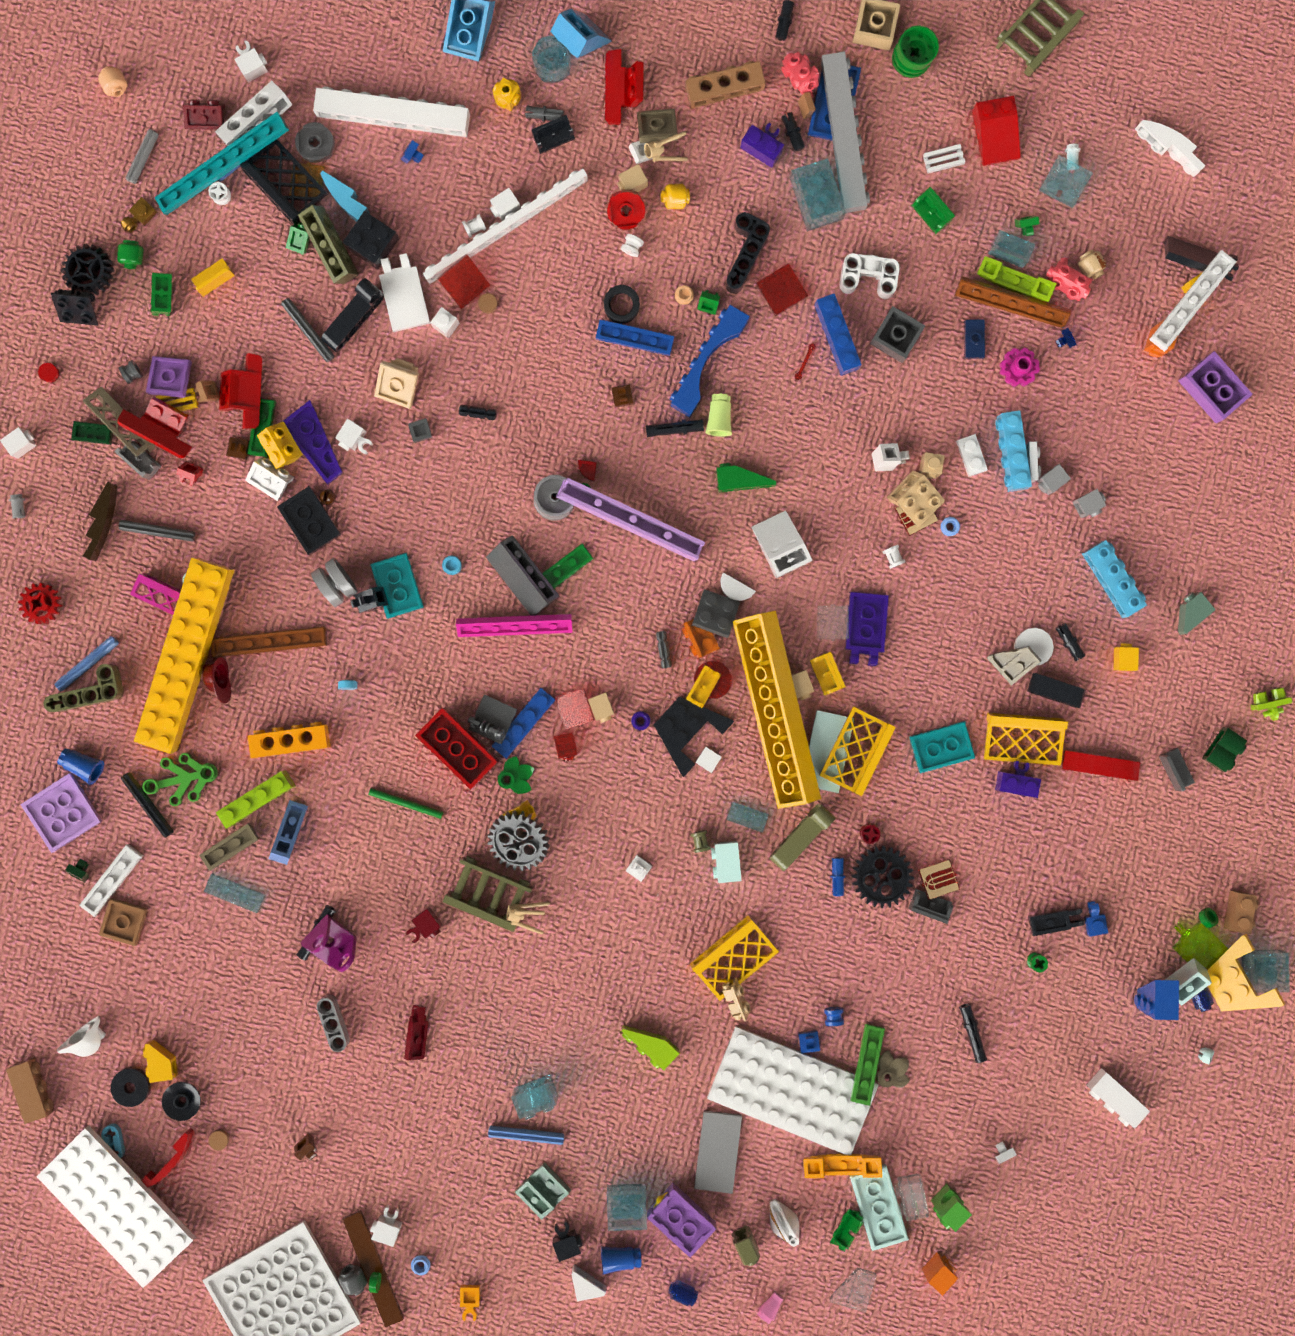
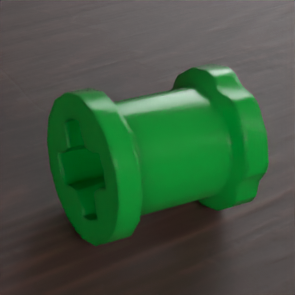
M1033 952L1027 957V965L1034 971L1041 973L1047 969L1048 961L1041 954ZM1036 959H1039V961H1038L1039 965H1038V966L1035 965V964H1036V961H1035Z

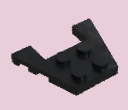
M678 697L657 720L654 727L681 775L684 777L695 765L694 762L681 752L684 746L707 721L722 735L734 721L704 707L700 708L682 697Z

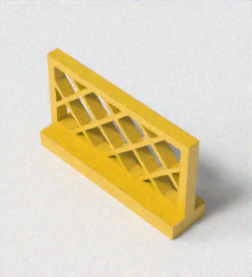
M852 707L819 776L862 796L896 727ZM855 712L862 715L863 724L853 725L852 717ZM876 722L882 725L878 733L871 735L868 724ZM865 725L868 736L858 739L855 729ZM853 730L856 740L845 743L843 737L845 732ZM869 738L872 746L870 750L863 752L860 741ZM857 743L860 753L850 756L847 746ZM844 747L847 758L837 761L835 752L837 749ZM861 756L863 760L862 766L854 769L851 759ZM848 760L851 771L841 774L838 763ZM836 764L839 775L833 777L826 775L825 772L828 766ZM853 773L855 781L852 787L845 784L842 776Z
M987 712L986 720L988 722L984 760L1019 761L1022 763L1061 766L1065 729H1067L1068 721L1064 718ZM992 726L1001 727L1004 731L996 739L991 734ZM1014 728H1019L1023 734L1014 740L1009 735V732ZM1034 729L1039 730L1042 735L1033 742L1028 734ZM1052 731H1060L1059 739L1052 743L1047 735ZM1007 735L1012 740V743L1003 749L998 741ZM1026 736L1032 744L1022 750L1017 743ZM1046 738L1051 745L1042 752L1036 744ZM994 744H997L1002 750L996 756L989 755V750ZM1016 745L1021 752L1016 757H1010L1007 751ZM1033 747L1040 753L1034 759L1029 758L1025 754ZM1052 748L1057 752L1056 760H1048L1045 756Z
M747 915L693 960L690 966L721 1001L725 996L723 992L720 994L717 992L716 982L733 983L734 979H730L731 970H741V977L737 979L739 984H741L779 951L752 918ZM755 929L759 933L758 941H748V934ZM737 943L744 944L743 954L733 953V948ZM747 944L757 945V954H746ZM761 945H767L772 949L767 955H760ZM729 956V965H718L719 958ZM732 957H743L742 967L732 966ZM746 957L756 958V963L753 967H745ZM707 968L715 969L714 978H706L702 972ZM718 969H728L727 979L717 978Z

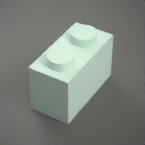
M738 842L714 843V848H711L712 859H716V867H713L714 879L717 878L718 883L742 881Z
M1194 958L1165 979L1179 980V1004L1181 1006L1212 983L1207 969Z

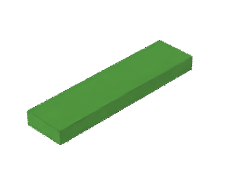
M865 1024L850 1098L852 1102L869 1106L871 1104L885 1028Z

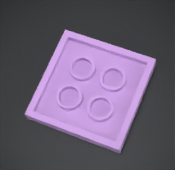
M72 773L67 774L20 804L51 853L56 852L102 822V819Z

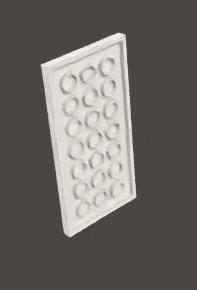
M737 1026L734 1028L707 1096L708 1100L845 1155L852 1154L870 1109L869 1105L850 1101L855 1078L854 1073L807 1054H801L800 1051ZM876 1082L874 1083L871 1103L879 1086Z
M87 1126L37 1176L143 1288L196 1238L90 1126Z

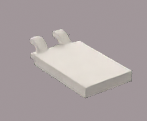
M407 253L399 255L402 267L392 269L388 258L380 259L384 274L379 275L393 332L431 324L417 267H411Z

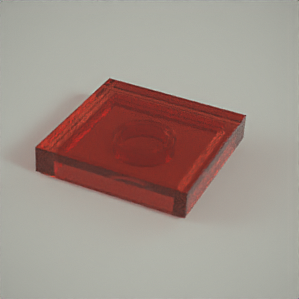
M467 254L437 278L460 309H463L490 286V283Z
M789 263L756 283L775 317L808 297L807 292Z

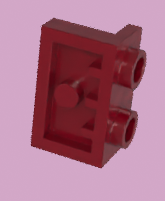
M188 100V103L182 105L185 129L217 130L224 124L223 109L225 104H219V100H207V103H200V100Z

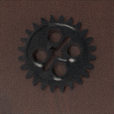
M884 845L881 846L880 850L874 846V852L866 849L868 855L865 856L860 853L862 860H855L859 865L858 867H852L856 871L855 874H851V877L856 878L852 885H858L854 891L856 893L861 892L859 895L860 899L866 897V904L872 901L873 907H876L877 903H879L880 908H883L886 903L891 908V902L898 905V898L905 900L903 893L910 894L907 887H913L909 880L914 879V877L909 875V873L914 870L907 868L911 862H904L906 856L903 854L899 857L900 851L898 849L893 853V847L891 846L887 851ZM880 858L883 859L884 865L881 868H876L875 861ZM889 862H892V865L887 869ZM894 869L900 870L898 878H892L891 872ZM880 873L886 876L885 880H880V877H878ZM873 875V883L870 885L865 884V877ZM878 884L876 891H873V888ZM885 885H889L890 892L886 895H883L881 893V888Z

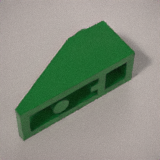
M731 463L720 464V467L716 468L718 493L776 486L775 480L738 466H731Z

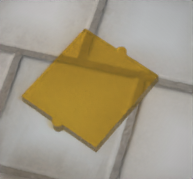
M310 162L307 164L300 163L323 188V179L320 173L322 170L325 172V166L312 165ZM296 174L295 183L306 184V176ZM290 187L289 196H292V187ZM295 187V196L305 197L306 188ZM309 188L308 197H316L321 192L317 188Z

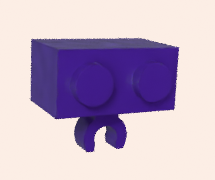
M768 123L765 127V132H763L754 125H751L741 141L740 148L773 168L784 148V144L775 139L779 135L780 129L777 128L776 132L771 133L769 131L771 123Z
M1014 761L1013 768L1015 774L998 771L995 790L1038 798L1041 779L1025 776V773L1029 770V763H1024V768L1019 769V761Z

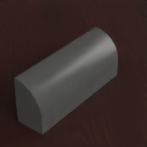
M513 535L500 542L486 557L531 616L540 613L559 597L558 593Z

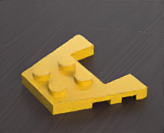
M1247 934L1241 936L1207 970L1212 982L1208 988L1221 1011L1281 1007L1285 1005L1277 988L1258 996L1237 958L1255 950Z

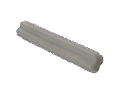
M151 129L147 131L125 177L128 182L136 184L158 138L157 132Z

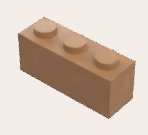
M35 1057L14 1064L6 1069L24 1124L47 1117L54 1112L53 1102L47 1094V1084L42 1079L41 1067L36 1062Z

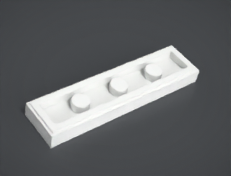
M126 844L79 906L93 917H96L144 855L131 845Z

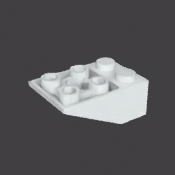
M786 511L751 527L775 578H779L812 561L805 543Z

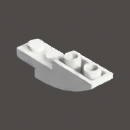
M1142 120L1135 128L1138 136L1146 140L1154 152L1162 156L1168 151L1170 157L1178 161L1187 174L1194 177L1205 167L1192 153L1197 146L1174 129L1147 120Z

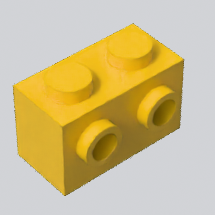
M284 421L266 427L257 435L276 469L294 463L303 455Z

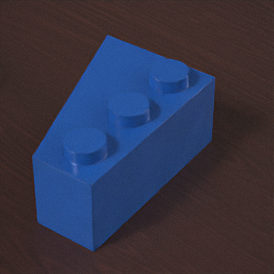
M1154 980L1137 989V995L1134 997L1135 1006L1154 1020H1179V980Z

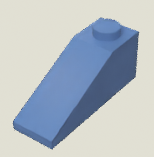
M289 800L269 856L270 860L285 865L288 864L308 806Z

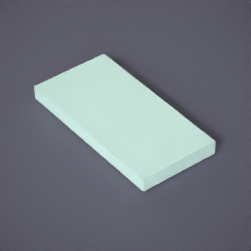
M816 710L809 750L818 787L821 790L839 793V785L819 776L847 717ZM852 730L845 732L843 736L845 743L850 742ZM844 747L836 750L835 756L837 761L846 758L847 755ZM845 761L838 763L841 774L844 770ZM836 764L828 766L825 774L830 777L839 775Z
M886 1164L882 1165V1178H863V1175H849L860 1213L864 1217V1226L872 1251L909 1240Z

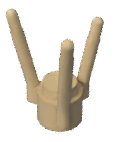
M686 132L678 133L661 141L656 140L646 143L644 145L646 157L649 159L653 158L654 162L688 161L687 157L660 156L664 152L663 144L685 136Z
M550 902L508 905L507 921H511V925H517L543 934L542 930L519 921L524 919V914H545V911L525 910L524 908L548 906Z

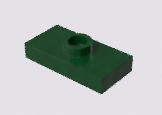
M73 421L72 441L112 445L113 433L106 425Z

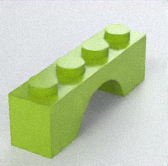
M286 770L280 771L217 811L216 814L225 829L231 828L262 806L287 793L296 785Z

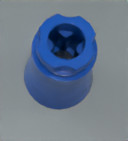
M67 748L61 752L57 760V764L80 777L89 785L94 784L98 780L104 769V761Z
M601 1246L603 1275L616 1271L632 1270L642 1266L640 1248Z

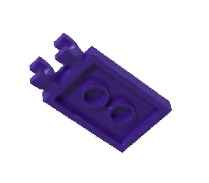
M850 592L845 650H851L849 664L857 665L859 663V654H868V666L878 665V653H884L889 595Z

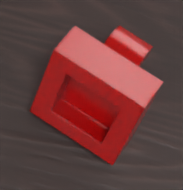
M185 461L177 468L176 475L180 476L181 483L186 479L190 480L189 486H192L202 475L204 468Z

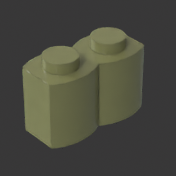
M749 1226L735 1230L732 1233L733 1243L743 1265L752 1266L756 1264L760 1258L759 1247Z

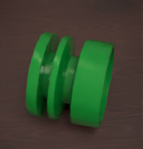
M920 25L912 26L904 31L892 53V63L899 74L908 78H916L927 71L939 49L938 38L934 32Z

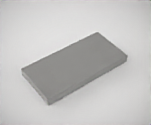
M703 1111L694 1189L733 1194L742 1115Z

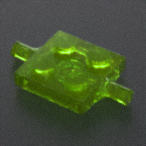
M1201 921L1188 930L1180 922L1177 925L1182 930L1176 925L1174 926V929L1182 936L1172 948L1187 963L1194 958L1208 970L1229 949Z

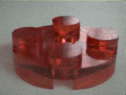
M708 661L700 665L694 674V683L704 665L721 675L708 699H718L727 694L732 685V675L729 669L718 661Z

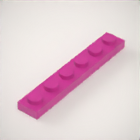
M571 614L456 619L458 637L573 633Z

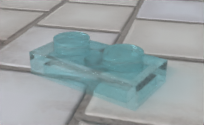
M732 801L726 820L763 833L769 814Z

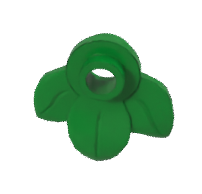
M517 756L512 757L505 762L504 770L498 775V784L504 789L511 788L517 794L527 793L532 790L527 780L532 776L534 767L527 764L519 765ZM505 776H510L511 781L509 783L504 781Z

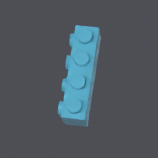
M1021 412L1001 413L996 417L995 425L997 431H999L998 444L1002 451L1001 464L1005 470L1004 483L1008 492L1026 490L1032 487Z
M1104 540L1082 553L1120 616L1127 618L1147 606L1146 598L1141 591L1137 590L1134 578L1127 574L1124 569L1126 568L1124 562L1115 555L1114 546L1107 542V540Z

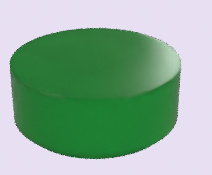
M1205 908L1199 912V919L1206 928H1212L1218 924V916L1211 908Z
M373 1272L369 1280L370 1293H378L381 1285V1273Z

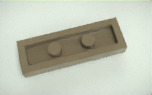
M248 823L199 856L208 870L212 871L258 841L259 837L250 823Z

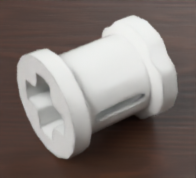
M480 214L467 222L462 221L469 238L480 230H486Z
M899 545L882 551L888 558L890 569L906 562L905 559H902L898 550Z

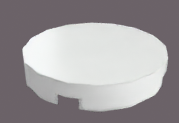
M1038 628L1024 630L1018 635L1014 644V649L1029 646L1042 660L1038 665L1047 662L1052 656L1054 649L1053 640L1050 635Z

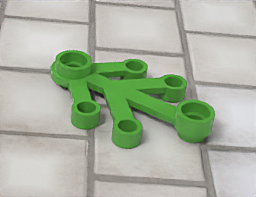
M182 753L179 756V762L181 764H188L197 772L189 773L174 764L171 758L166 757L161 759L160 766L163 769H169L178 776L160 781L148 779L143 783L142 788L146 794H155L160 788L180 784L175 794L169 798L170 805L179 806L182 803V796L192 780L199 779L194 790L188 793V799L191 802H195L201 798L200 793L205 784L216 779L218 770L211 763L202 765L192 759L189 753ZM184 755L188 757L187 762H184L182 759ZM165 760H168L170 763L168 767L164 765ZM207 769L211 770L210 776H207L205 773ZM151 783L155 784L154 790L150 788ZM193 792L197 794L196 799L191 797ZM174 797L178 798L177 804L173 802Z

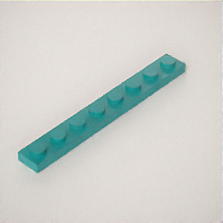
M278 112L274 113L154 197L163 214H170L289 131L281 114Z

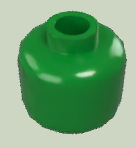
M123 240V243L118 245L117 261L123 264L125 269H136V266L143 264L144 249L139 245L138 241Z

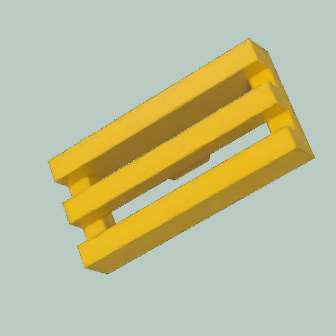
M194 388L187 389L186 395L191 394L189 397L165 402L169 405L193 401L192 404L175 407L180 411L199 408ZM155 396L161 401L176 398L170 396Z

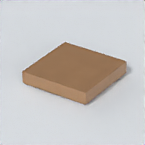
M110 898L99 936L137 946L148 908Z

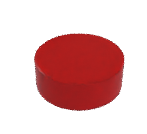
M43 363L38 369V376L47 383H53L59 377V370L51 363Z

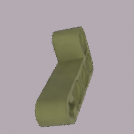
M113 664L100 665L96 670L98 685L47 696L43 702L44 708L49 712H63L120 699L123 695V685L118 667ZM107 668L111 670V675L108 678L105 676ZM111 687L115 689V694L113 696H110L109 689ZM92 691H95L96 693L95 700H92L90 698V693ZM73 695L77 697L75 705L71 701ZM56 701L63 702V704L53 705Z
M818 803L778 846L769 859L782 871H785L816 836L832 824L836 817L822 804Z

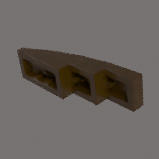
M107 482L89 513L95 520L86 534L92 541L83 556L92 561L97 560L112 524L116 506L117 485Z

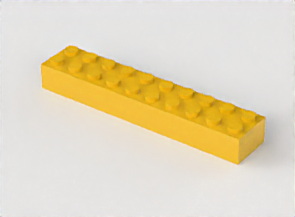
M191 558L134 742L169 754L178 751L235 570L201 558Z
M776 611L733 621L777 807L785 808L820 800L821 795Z

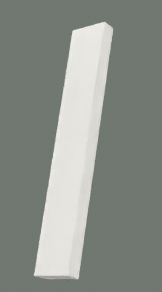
M1220 250L1149 340L1165 352L1237 261L1223 250Z

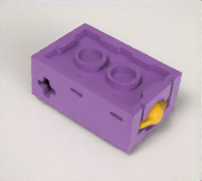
M674 1183L662 1195L658 1196L656 1202L647 1210V1219L690 1258L717 1229L716 1221Z

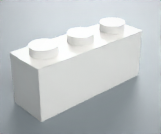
M1102 1068L1086 1085L1091 1089L1089 1094L1097 1101L1101 1098L1105 1102L1103 1106L1113 1114L1115 1111L1120 1116L1117 1119L1126 1127L1130 1124L1135 1129L1150 1112Z

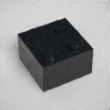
M364 211L344 239L343 244L358 257L379 269L382 265L380 259L387 258L400 238L394 230Z

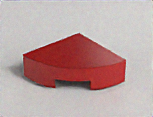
M578 460L581 474L586 479L595 482L597 462Z

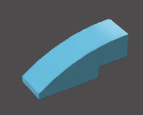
M323 170L321 171L322 179L331 195L342 210L357 222L364 211L370 214L366 206L356 201L358 196L353 189Z

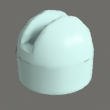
M1206 1047L1201 1048L1199 1052L1202 1054H1198V1057L1203 1063L1209 1065L1212 1061L1214 1050Z

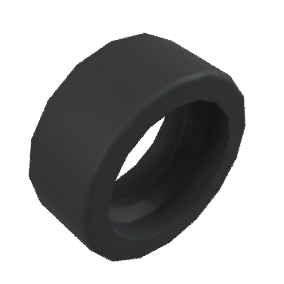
M616 285L605 294L604 311L613 322L619 324L628 323L638 315L640 309L639 297L631 287ZM617 294H627L633 301L632 310L626 315L615 314L611 309V300Z

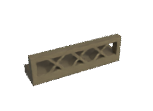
M102 387L83 400L86 406L136 457L146 450L150 453L155 449V444L129 431V435L118 432L119 424L117 420L123 408ZM97 397L103 404V407H95L90 402ZM105 411L110 412L116 418V421L107 420L105 418ZM132 439H136L142 445L138 450L131 445Z

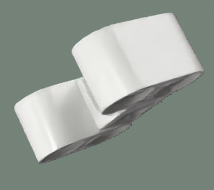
M851 253L845 257L842 264L840 289L845 294H851L858 286L859 277H874L878 280V296L882 299H889L897 288L899 263L895 259ZM854 261L856 263V267H849L847 265V262ZM891 266L894 269V272L888 273L885 270V267ZM849 279L853 281L854 286L848 287L844 281ZM889 285L891 292H885L882 286Z

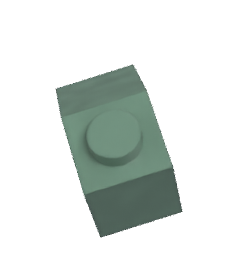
M1191 592L1184 597L1183 600L1185 602L1180 605L1178 633L1180 635L1190 632L1216 610L1202 592Z

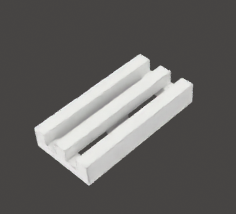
M961 144L924 153L923 159L927 174L965 164ZM957 151V153L928 160V158ZM957 157L959 159L957 161L930 167V164L950 160Z

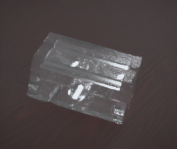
M917 1173L898 1177L895 1191L896 1195L901 1198V1203H898L900 1215H904L906 1221L928 1218L929 1212L921 1175Z

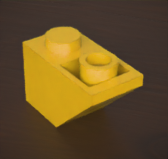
M155 1040L147 1042L143 1048V1056L147 1059L146 1076L149 1077V1082L173 1080L177 1077L176 1056Z

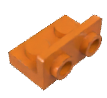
M694 619L683 623L684 628H681L686 639L690 638L692 645L689 647L693 656L697 655L698 658H701L720 649L712 632L692 626Z

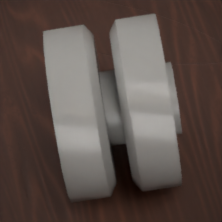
M549 475L537 484L533 496L534 506L543 518L551 521L561 520L572 512L574 505L559 498L557 500L551 498L552 495L554 497L557 496L563 480L567 478L560 475Z
M332 558L325 563L327 572L322 568H318L311 573V576L320 592L336 608L344 602L342 593L350 598L358 593V590L340 563L335 558Z

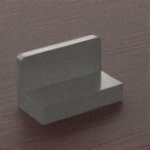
M1174 748L1159 756L1175 791L1183 792L1186 790L1185 787L1195 783L1178 748Z

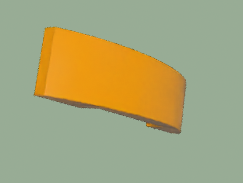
M826 1154L805 1157L803 1159L805 1178H824L825 1175H863V1178L883 1177L882 1161L879 1156Z

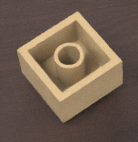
M862 0L852 43L890 50L900 4L883 0Z

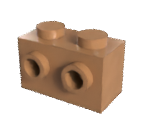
M1230 890L1224 928L1234 932L1251 934L1255 927L1254 913L1258 908L1257 896Z

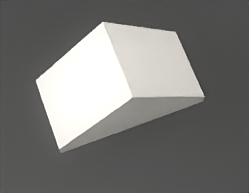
M576 1265L573 1266L572 1279L577 1302L602 1297L606 1294V1285Z

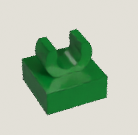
M1032 215L1014 219L1015 227L1022 228L1023 236L1034 235L1033 225L1039 224V216Z
M709 290L702 291L697 310L715 315L720 300L719 294L717 292L715 295L708 293Z

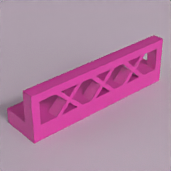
M139 574L130 595L173 615L174 608L172 603L178 601L181 590L150 575ZM141 583L147 586L150 594L143 596L137 593ZM163 593L167 602L157 603L155 594Z

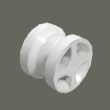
M221 182L211 184L208 191L213 201L218 205L228 204L231 200V192L226 185Z
M627 234L625 237L626 242L622 244L621 250L630 256L638 257V250L643 246L644 241L637 236Z

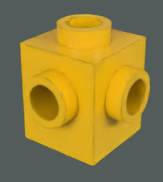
M503 77L500 82L495 84L493 88L495 103L503 109L506 108L512 111L514 106H517L521 100L518 83Z

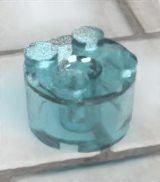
M555 36L541 38L532 51L534 70L543 82H559L570 74V51Z

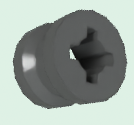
M133 360L129 361L126 366L121 365L118 367L122 377L128 384L132 383L133 379L143 376Z

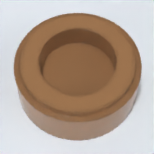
M486 293L479 298L478 306L483 313L491 314L496 311L498 302L494 295Z
M221 1129L214 1131L209 1137L210 1147L217 1151L224 1149L229 1143L228 1133Z

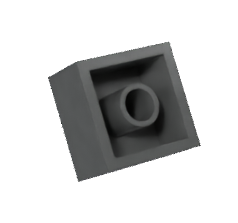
M892 306L870 344L903 363L925 328V325Z

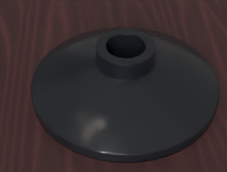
M176 1082L170 1085L162 1096L164 1112L168 1117L176 1121H185L192 1118L198 1112L201 1105V1097L198 1090L187 1082ZM181 1097H185V1098H186V1102H185V1103L181 1102V1100H180Z

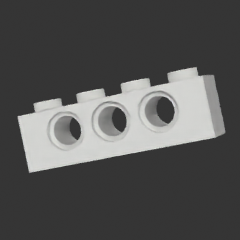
M271 80L215 132L229 146L274 113L278 112L282 115L293 104L285 93Z

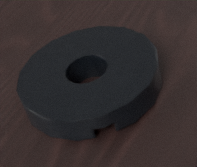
M128 1067L119 1071L113 1077L111 1094L118 1104L125 1107H134L141 1104L149 1095L150 1082L143 1070ZM128 1082L135 1085L134 1092L127 1090L126 1084Z

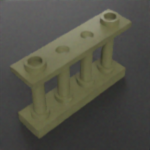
M1035 0L1008 31L1005 29L997 38L999 42L996 48L999 50L1004 43L1026 61L1027 68L1024 73L1030 77L1080 22L1085 13L1080 9L1074 14L1072 12L1068 13L1055 0ZM1043 1L1064 19L1065 25L1062 28L1056 27L1035 8ZM1029 15L1051 33L1052 39L1049 42H1044L1023 23ZM1018 29L1039 48V54L1031 56L1010 36Z
M472 857L461 858L459 863L465 865L454 892H451V894L447 893L443 903L514 932L517 925H511V921H507V914L504 916L499 915L496 909L507 883L518 888L511 903L512 905L520 904L525 891L531 893L533 887L529 886L530 882L523 879L517 881L477 864V860ZM475 869L482 872V876L472 899L466 901L462 899L461 893L471 870ZM489 876L500 880L490 906L485 909L479 906V900Z

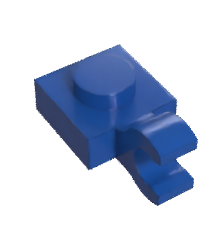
M1095 901L1087 902L1090 915L1084 917L1087 935L1092 937L1107 934L1106 917L1103 913L1099 914V904Z

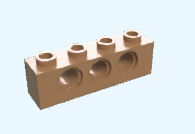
M749 61L739 67L729 66L723 71L718 72L714 70L703 76L694 75L685 81V89L691 109L764 91L765 88L760 61ZM740 76H745L748 80L743 82L740 81L738 78ZM727 81L729 85L722 86L720 82ZM707 85L711 89L704 91L701 87Z

